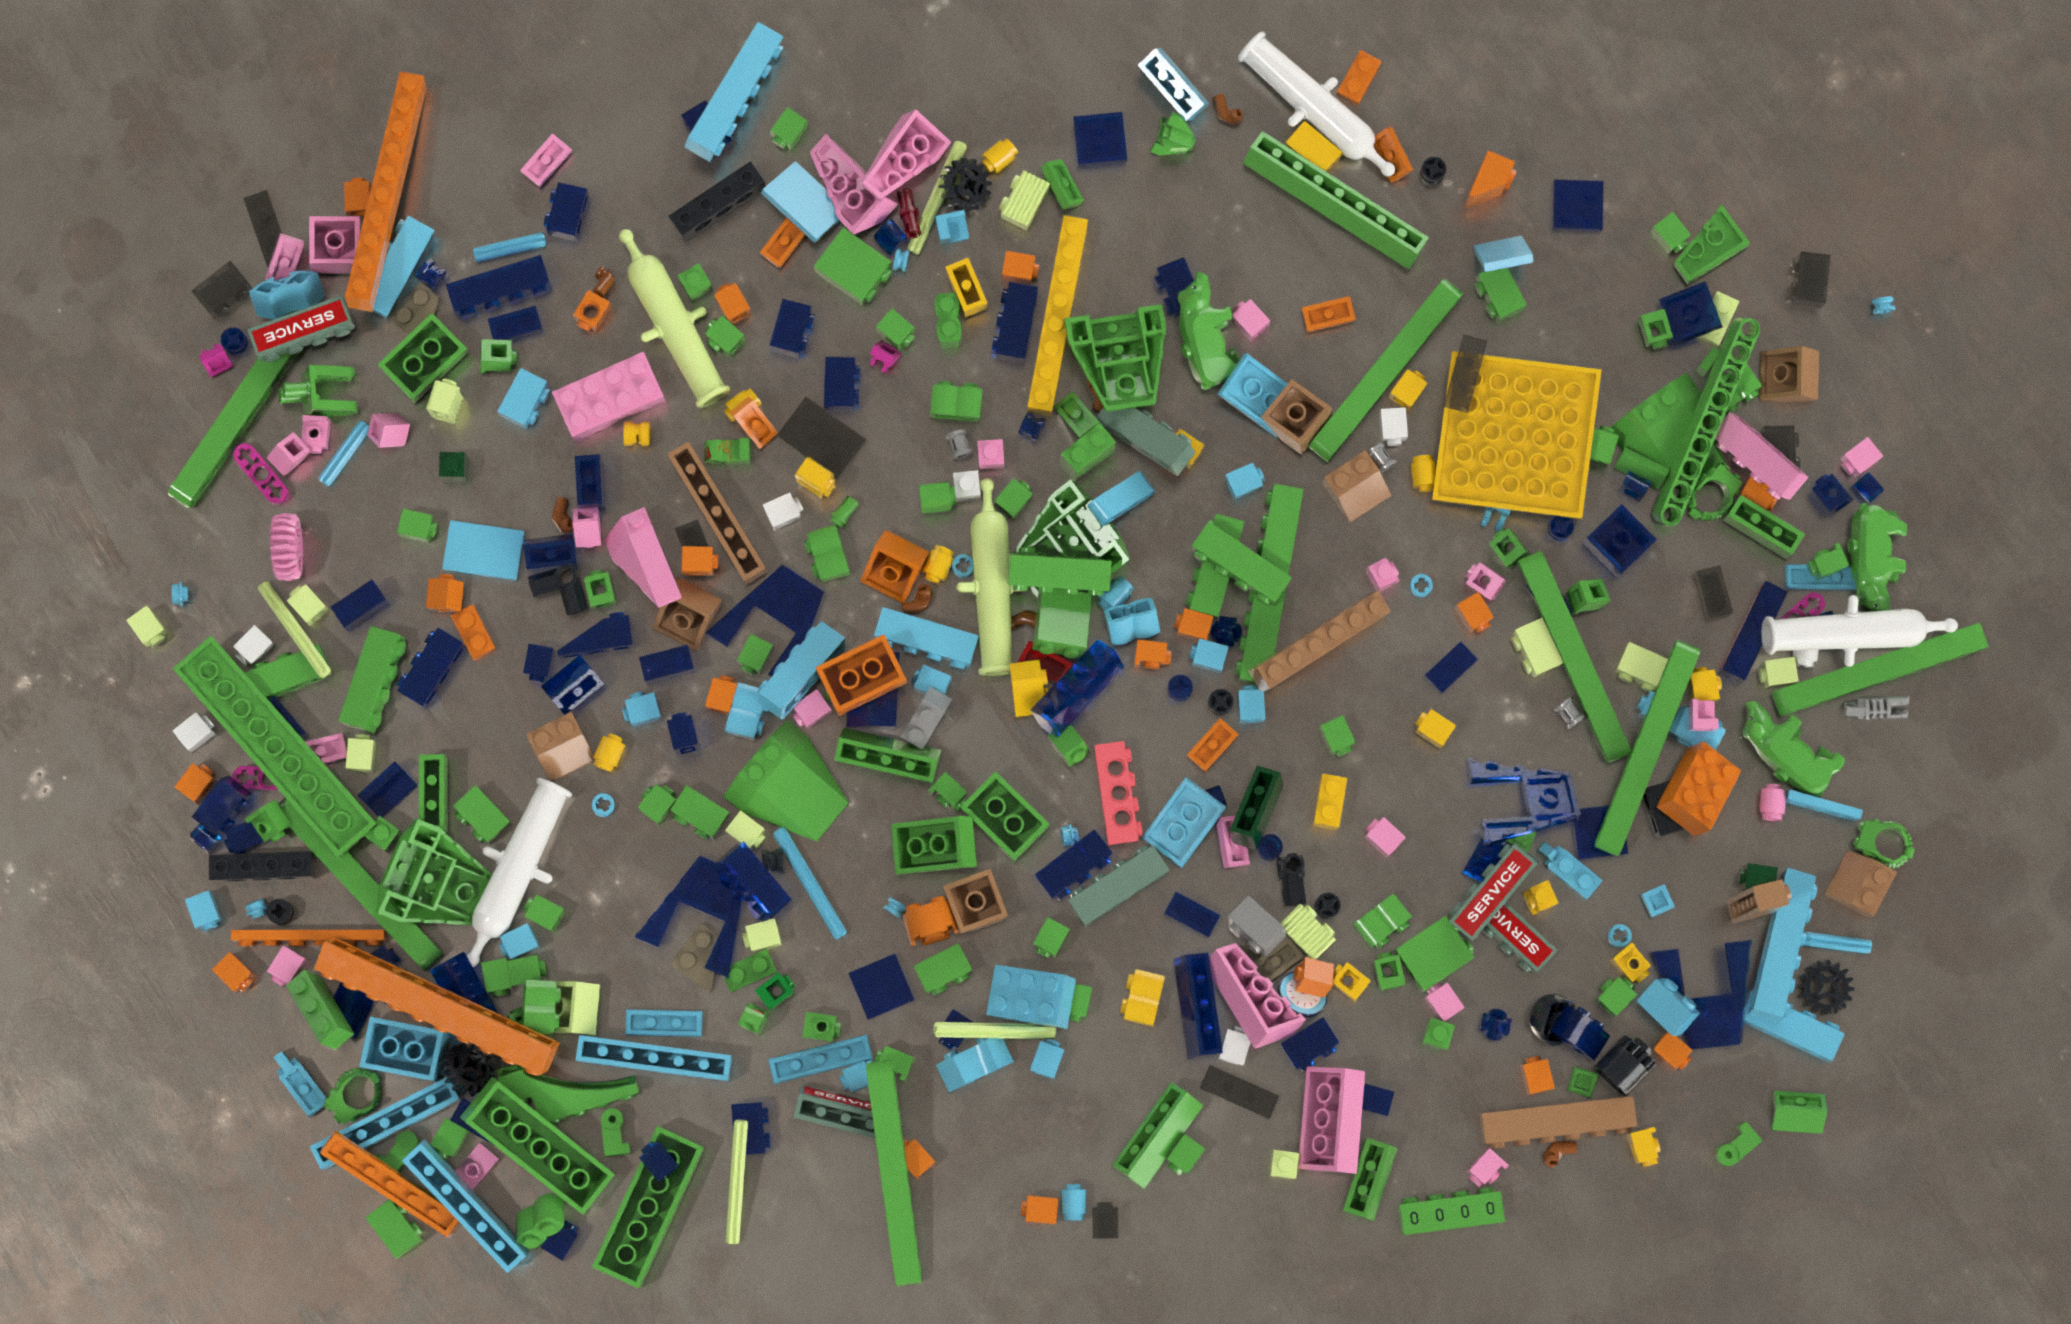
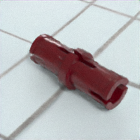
M909 188L901 189V192H897V197L901 209L899 215L900 219H903L906 237L909 239L918 238L922 232L918 222L919 210L915 207L913 192Z

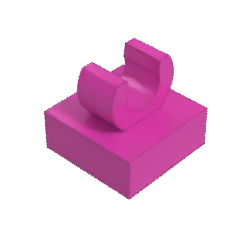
M880 340L873 346L870 352L874 356L870 361V365L876 364L877 360L882 361L884 366L881 372L884 373L899 360L902 352Z
M217 343L214 344L215 348L207 352L204 349L202 354L199 355L210 377L233 367L224 348Z

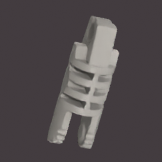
M1909 696L1858 697V700L1844 701L1843 710L1846 716H1857V719L1907 718L1908 711L1906 709L1891 708V706L1908 704Z

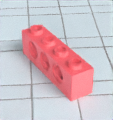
M1124 741L1094 745L1107 845L1112 847L1138 843V837L1142 836L1141 821L1136 822L1135 812L1139 811L1137 796L1132 797L1131 787H1135L1134 772H1129L1127 762H1132L1130 747H1125ZM1111 763L1121 765L1122 772L1119 775L1109 773L1108 766ZM1120 787L1124 789L1126 793L1125 798L1122 800L1114 799L1111 794L1114 788ZM1119 812L1126 813L1129 816V822L1125 825L1118 824L1115 821L1116 814Z

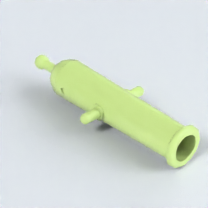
M628 229L622 230L619 233L620 241L627 246L632 258V263L628 266L627 270L629 282L654 324L653 329L641 334V340L648 342L657 337L663 339L697 398L696 406L698 408H704L718 402L727 396L730 392V387L724 386L693 325L694 320L707 314L706 308L700 307L691 312L689 310L686 311L662 262L653 255L642 254L633 240V233Z
M988 478L980 482V490L983 492L982 511L974 516L970 528L974 580L972 582H960L956 588L959 592H972L976 595L982 666L979 668L978 673L983 676H1002L1010 674L1009 664L1012 663L1010 595L1013 592L1026 591L1013 590V585L1007 584L1009 564L1008 524L1003 514L996 512L993 507L992 490L994 483Z

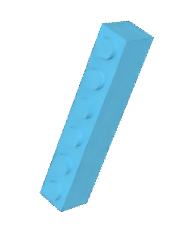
M757 22L688 136L684 148L709 162L714 155L719 157L726 145L722 141L726 135L731 137L737 127L734 121L737 116L742 118L749 106L746 103L749 96L754 98L761 86L757 84L761 77L766 79L772 68L769 65L772 58L777 60L784 47L780 44L784 36Z
M1786 868L1780 876V880L1783 879L1784 885L1787 884L1789 886L1791 899L1788 900L1789 905L1771 914L1747 1014L1776 1024L1783 1017L1786 1018L1789 1012L1788 994H1792L1796 979L1792 977L1794 970H1797L1800 965L1801 956L1798 955L1800 946L1803 947L1807 932H1804L1805 923L1810 921L1812 909L1809 908L1810 901L1814 900L1818 886L1814 885L1816 876L1791 868Z
M579 1035L575 1061L729 1082L733 1057L725 1054Z
M446 1077L339 1131V1133L366 1150L463 1100L458 1089L452 1090V1083L445 1084ZM331 1136L309 1146L321 1170H327L337 1165L320 1154V1150Z
M425 1139L404 1157L402 1162L507 1273L526 1257L529 1250L516 1242V1236Z

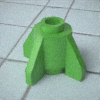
M1172 112L1168 119L1165 117L1160 118V129L1157 140H1155L1150 149L1151 153L1160 156L1185 154L1187 151L1192 150L1195 144V137H1193V131L1181 115Z

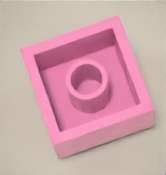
M309 216L310 271L317 272L318 274L351 273L361 232L360 216Z

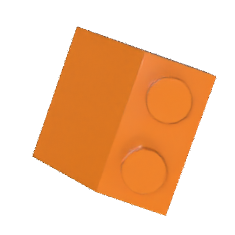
M1488 150L1464 207L1469 209L1501 196L1504 189L1508 191L1517 172L1513 169L1515 161Z
M885 530L874 546L860 582L901 603H905L924 568L930 552Z

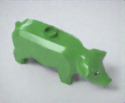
M1196 271L1194 281L1178 294V302L1180 304L1179 325L1184 343L1181 345V351L1184 358H1188L1193 377L1201 384L1203 390H1207L1219 385L1230 376L1239 361V357L1234 347L1225 352V340L1221 329L1228 325L1227 321L1232 319L1231 309L1229 306L1222 309H1213L1209 305L1211 291L1208 275Z
M1867 503L1860 504L1859 510H1857L1852 518L1851 538L1847 544V550L1851 553V574L1857 589L1858 606H1865L1872 611L1890 610V596L1886 584L1888 581L1897 583L1899 574H1903L1906 571V561L1892 556L1893 546L1890 535L1899 534L1905 537L1907 534V523L1900 520L1898 514L1894 511H1885L1880 506H1869Z
M1757 701L1744 703L1747 707V719L1742 729L1743 736L1750 740L1761 759L1775 771L1773 773L1774 776L1782 782L1787 781L1801 793L1820 798L1827 788L1832 775L1843 767L1845 758L1837 752L1832 756L1831 752L1821 746L1817 754L1814 755L1811 748L1799 740L1802 732L1799 728L1801 721L1791 714L1785 723L1776 725L1773 723L1769 713Z

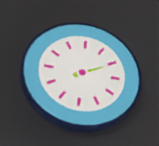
M1294 972L1285 975L1278 987L1280 997L1283 998L1285 996L1289 1000L1291 1009L1297 1015L1300 1013L1303 1017H1312L1319 1014L1326 1006L1327 995L1325 998L1298 992L1296 991V981L1293 980Z

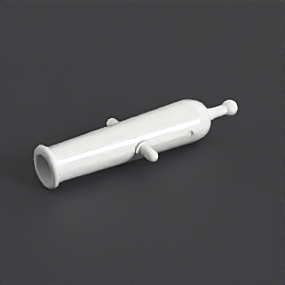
M1259 32L1247 43L1239 54L1238 61H1245L1295 109V113L1288 119L1289 126L1293 127L1302 119H1306L1321 135L1341 150L1342 155L1352 160H1358L1363 157L1367 158L1381 169V173L1384 176L1389 177L1395 173V166L1391 162H1386L1374 149L1375 135L1372 129L1331 94L1330 91L1338 84L1337 78L1331 77L1324 85L1319 84L1265 38V32Z
M1851 595L1848 598V610L1845 611V614L1776 620L1773 617L1766 616L1762 623L1761 634L1763 648L1767 654L1773 655L1775 651L1843 649L1845 651L1844 663L1847 667H1851L1854 665L1855 651L1858 648L1912 647L1920 644L1929 632L1942 630L1950 633L1955 632L1958 623L1952 618L1937 622L1927 621L1921 612L1912 609L1859 612L1858 597Z
M537 778L536 783L538 786L506 849L500 852L489 846L483 848V854L497 861V866L473 912L472 925L477 931V939L472 951L465 957V962L469 967H475L479 964V956L488 940L499 938L510 928L530 880L535 878L544 883L552 881V876L538 869L537 864L566 798L572 796V793L567 789L548 780Z

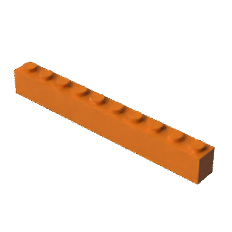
M401 71L399 73L345 293L348 308L373 312L427 90L423 75Z
M335 937L324 941L314 967L315 970L321 972V976L324 978L343 982V986L350 990H360L366 993V997L371 1000H381L395 1011L407 1012L411 1014V1018L419 1022L426 1021L434 1025L433 1027L437 1031L456 1035L459 1041L473 1043L479 1046L482 1052L487 1054L494 1053L502 1057V1060L508 1064H517L524 1067V1070L532 1075H542L549 1070L560 1043Z

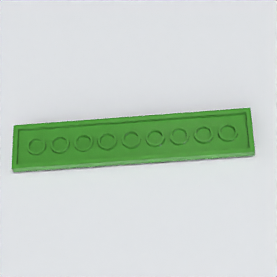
M213 636L208 637L172 668L338 858L377 825L373 818Z

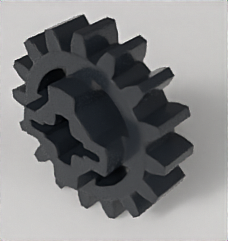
M960 158L959 161L952 160V167H944L947 174L940 175L939 177L944 180V184L938 185L939 188L945 191L941 198H948L946 205H954L955 211L963 209L965 212H971V208L978 210L980 209L979 203L985 204L987 202L984 195H991V192L987 190V186L992 185V182L986 180L990 173L983 172L982 170L985 165H976V159H969V161L967 158ZM965 168L971 170L974 174L971 175Z
M1826 960L1824 966H1822L1820 961L1815 962V969L1812 966H1808L1806 969L1809 974H1801L1800 977L1805 981L1798 984L1799 988L1804 989V992L1799 997L1807 998L1804 1004L1805 1007L1812 1004V1012L1816 1013L1819 1009H1822V1015H1827L1829 1009L1832 1014L1838 1013L1837 1007L1842 1010L1845 1009L1846 1004L1844 1001H1852L1853 999L1848 995V992L1855 991L1854 987L1849 986V982L1853 981V977L1846 978L1845 976L1848 969L1839 970L1840 963L1837 962L1831 966L1830 960ZM1820 971H1830L1834 975L1828 977L1820 973ZM1811 981L1814 983L1813 993L1810 990ZM1833 981L1828 992L1819 994L1824 987L1823 984ZM1840 982L1842 983V994L1839 992ZM1823 998L1828 999L1833 1004H1822L1818 1001Z
M462 1042L459 1047L454 1044L444 1054L443 1060L440 1062V1066L443 1067L440 1074L447 1076L444 1082L445 1084L452 1083L453 1091L459 1088L461 1089V1095L468 1091L470 1096L473 1097L477 1092L480 1093L492 1077L496 1076V1073L492 1071L495 1064L488 1063L491 1056H484L480 1049L478 1051L475 1050V1044H471L467 1048L466 1044Z

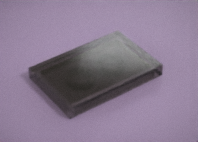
M807 396L776 435L777 438L805 458H812L834 473L833 477L835 480H838L866 442L864 437Z

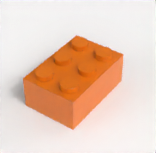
M884 634L815 667L838 716L907 684L906 677Z
M1704 741L1688 747L1667 785L1657 808L1693 836L1710 831L1741 770Z

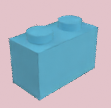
M520 368L497 411L500 417L527 430L529 424L533 425L539 415L537 409L540 403H545L550 395L551 390L548 389L550 387L548 382Z
M1668 978L1655 979L1639 997L1637 1002L1672 1036L1682 1035L1700 1012L1695 1008L1696 1004L1687 996L1683 997L1677 991L1678 986Z

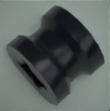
M1439 157L1427 158L1420 170L1423 182L1428 185L1439 184L1446 173V164Z
M1225 689L1213 691L1208 699L1210 712L1217 716L1228 714L1233 707V696Z
M777 848L771 852L767 849L762 850L764 875H769L774 871L784 873L782 848Z
M1323 893L1314 904L1316 914L1323 919L1335 917L1341 907L1339 898L1333 893Z
M283 899L272 900L266 909L268 919L277 925L290 923L295 912L293 906Z

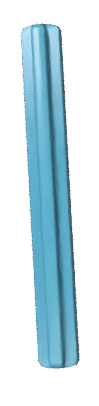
M785 827L777 829L773 833L775 840L780 848H782V852L834 939L843 937L847 933L845 927Z

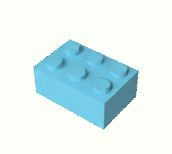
M995 965L986 1015L998 1019L1067 1029L1076 979L1063 974Z
M370 1017L359 1067L438 1082L441 1080L440 1072L443 1069L440 1066V1062L447 1051L450 1033H443L433 1028Z

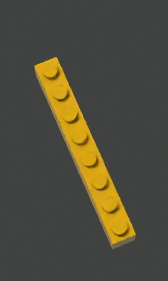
M1063 216L1027 413L1052 417L1067 338L1064 319L1071 317L1088 219Z

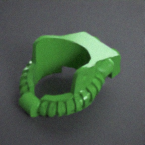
M1717 463L1706 474L1704 473L1702 476H1699L1687 505L1690 509L1688 514L1695 520L1700 518L1701 520L1709 521V519L1714 520L1723 517V514H1726L1731 509L1730 506L1732 507V502H1734L1733 497L1740 493L1739 488L1743 483L1740 480L1742 478L1736 473L1732 474L1729 471V466L1725 463ZM1707 481L1719 484L1724 494L1720 507L1713 512H1701L1695 507L1697 505L1695 500L1696 491L1700 490Z
M1878 819L1860 822L1858 826L1859 835L1855 837L1853 842L1855 850L1862 851L1864 856H1871V859L1892 869H1895V867L1899 868L1900 865L1903 866L1907 859L1913 858L1915 848H1912V838L1903 825L1901 826L1900 823L1895 821L1891 822V820L1881 822ZM1892 830L1903 839L1904 846L1906 847L1903 855L1898 859L1891 860L1882 856L1877 851L1875 839L1881 831Z
M360 1067L358 1069H349L337 1079L336 1087L329 1091V1096L323 1100L325 1102L323 1106L328 1112L332 1111L335 1116L333 1118L338 1124L342 1123L344 1125L348 1121L355 1122L358 1116L363 1117V1115H368L367 1113H372V1110H375V1107L379 1105L378 1102L381 1101L380 1097H382V1085L380 1084L382 1078L376 1071L370 1072L369 1069L365 1070V1068L361 1069ZM362 1076L369 1078L373 1083L374 1093L367 1105L355 1108L344 1102L342 1092L344 1086L353 1077Z

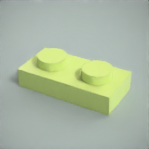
M1717 291L1695 337L1718 347L1740 301Z

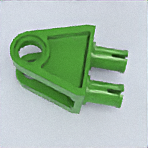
M308 365L301 375L300 383L283 382L282 388H279L278 391L279 403H302L304 415L338 417L357 414L358 406L356 401L320 399V395L316 394V384L351 381L355 375V369L347 366Z

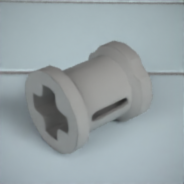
M966 429L953 431L946 435V439L950 441L953 450V460L964 459L974 454L973 449H970Z
M1383 441L1367 451L1381 474L1397 463L1384 448L1385 444Z
M1572 696L1554 709L1566 721L1568 729H1571L1587 717L1573 703L1574 698Z

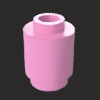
M1766 784V788L1761 789L1760 796L1762 820L1782 821V815H1785L1786 790L1781 789L1779 784Z

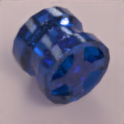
M430 258L419 268L415 277L418 280L425 281L427 287L433 290L442 282L447 271L436 266V262Z
M236 327L227 328L222 333L220 340L224 349L229 354L236 356L243 354L247 350L249 343L245 334Z
M1028 411L1018 433L1021 435L1027 434L1031 436L1032 440L1037 441L1047 419L1043 417L1037 418L1032 412Z
M1555 516L1547 526L1549 537L1556 542L1567 540L1574 531V522L1569 517Z
M1175 675L1168 683V695L1174 701H1185L1192 694L1193 684L1189 677Z
M1273 834L1264 835L1257 848L1260 858L1272 861L1279 857L1283 849L1281 839Z

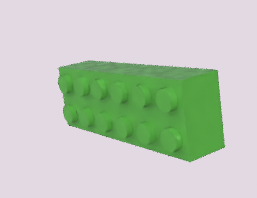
M493 1077L460 1116L464 1122L582 1215L615 1175Z
M659 1126L656 1127L592 1268L641 1289L705 1147Z

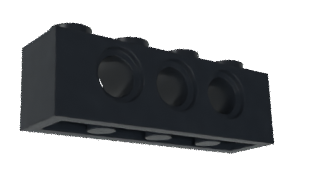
M750 161L668 216L670 223L685 243L760 193L766 187L765 181Z
M311 851L209 855V881L213 883L315 879V854Z

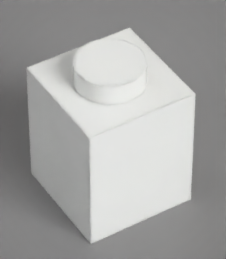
M1406 407L1381 409L1379 412L1381 442L1387 443V446H1400L1408 438Z
M978 470L953 473L956 503L981 500Z
M790 492L763 504V508L774 531L801 519L799 513L803 511L798 497L792 498Z
M254 625L233 647L238 651L235 656L243 664L247 665L250 662L252 665L260 663L276 645Z
M197 712L173 730V733L191 753L216 735L212 730L215 725L206 714L201 716Z
M1233 1026L1232 1030H1226L1219 1060L1244 1066L1250 1040L1242 1028Z

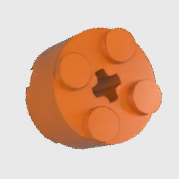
M944 896L935 897L930 900L929 904L922 906L920 903H915L905 907L906 913L903 914V920L911 946H916L915 942L921 941L922 946L937 943L950 938L949 933L952 931L955 932V935L959 933L949 902L945 900Z

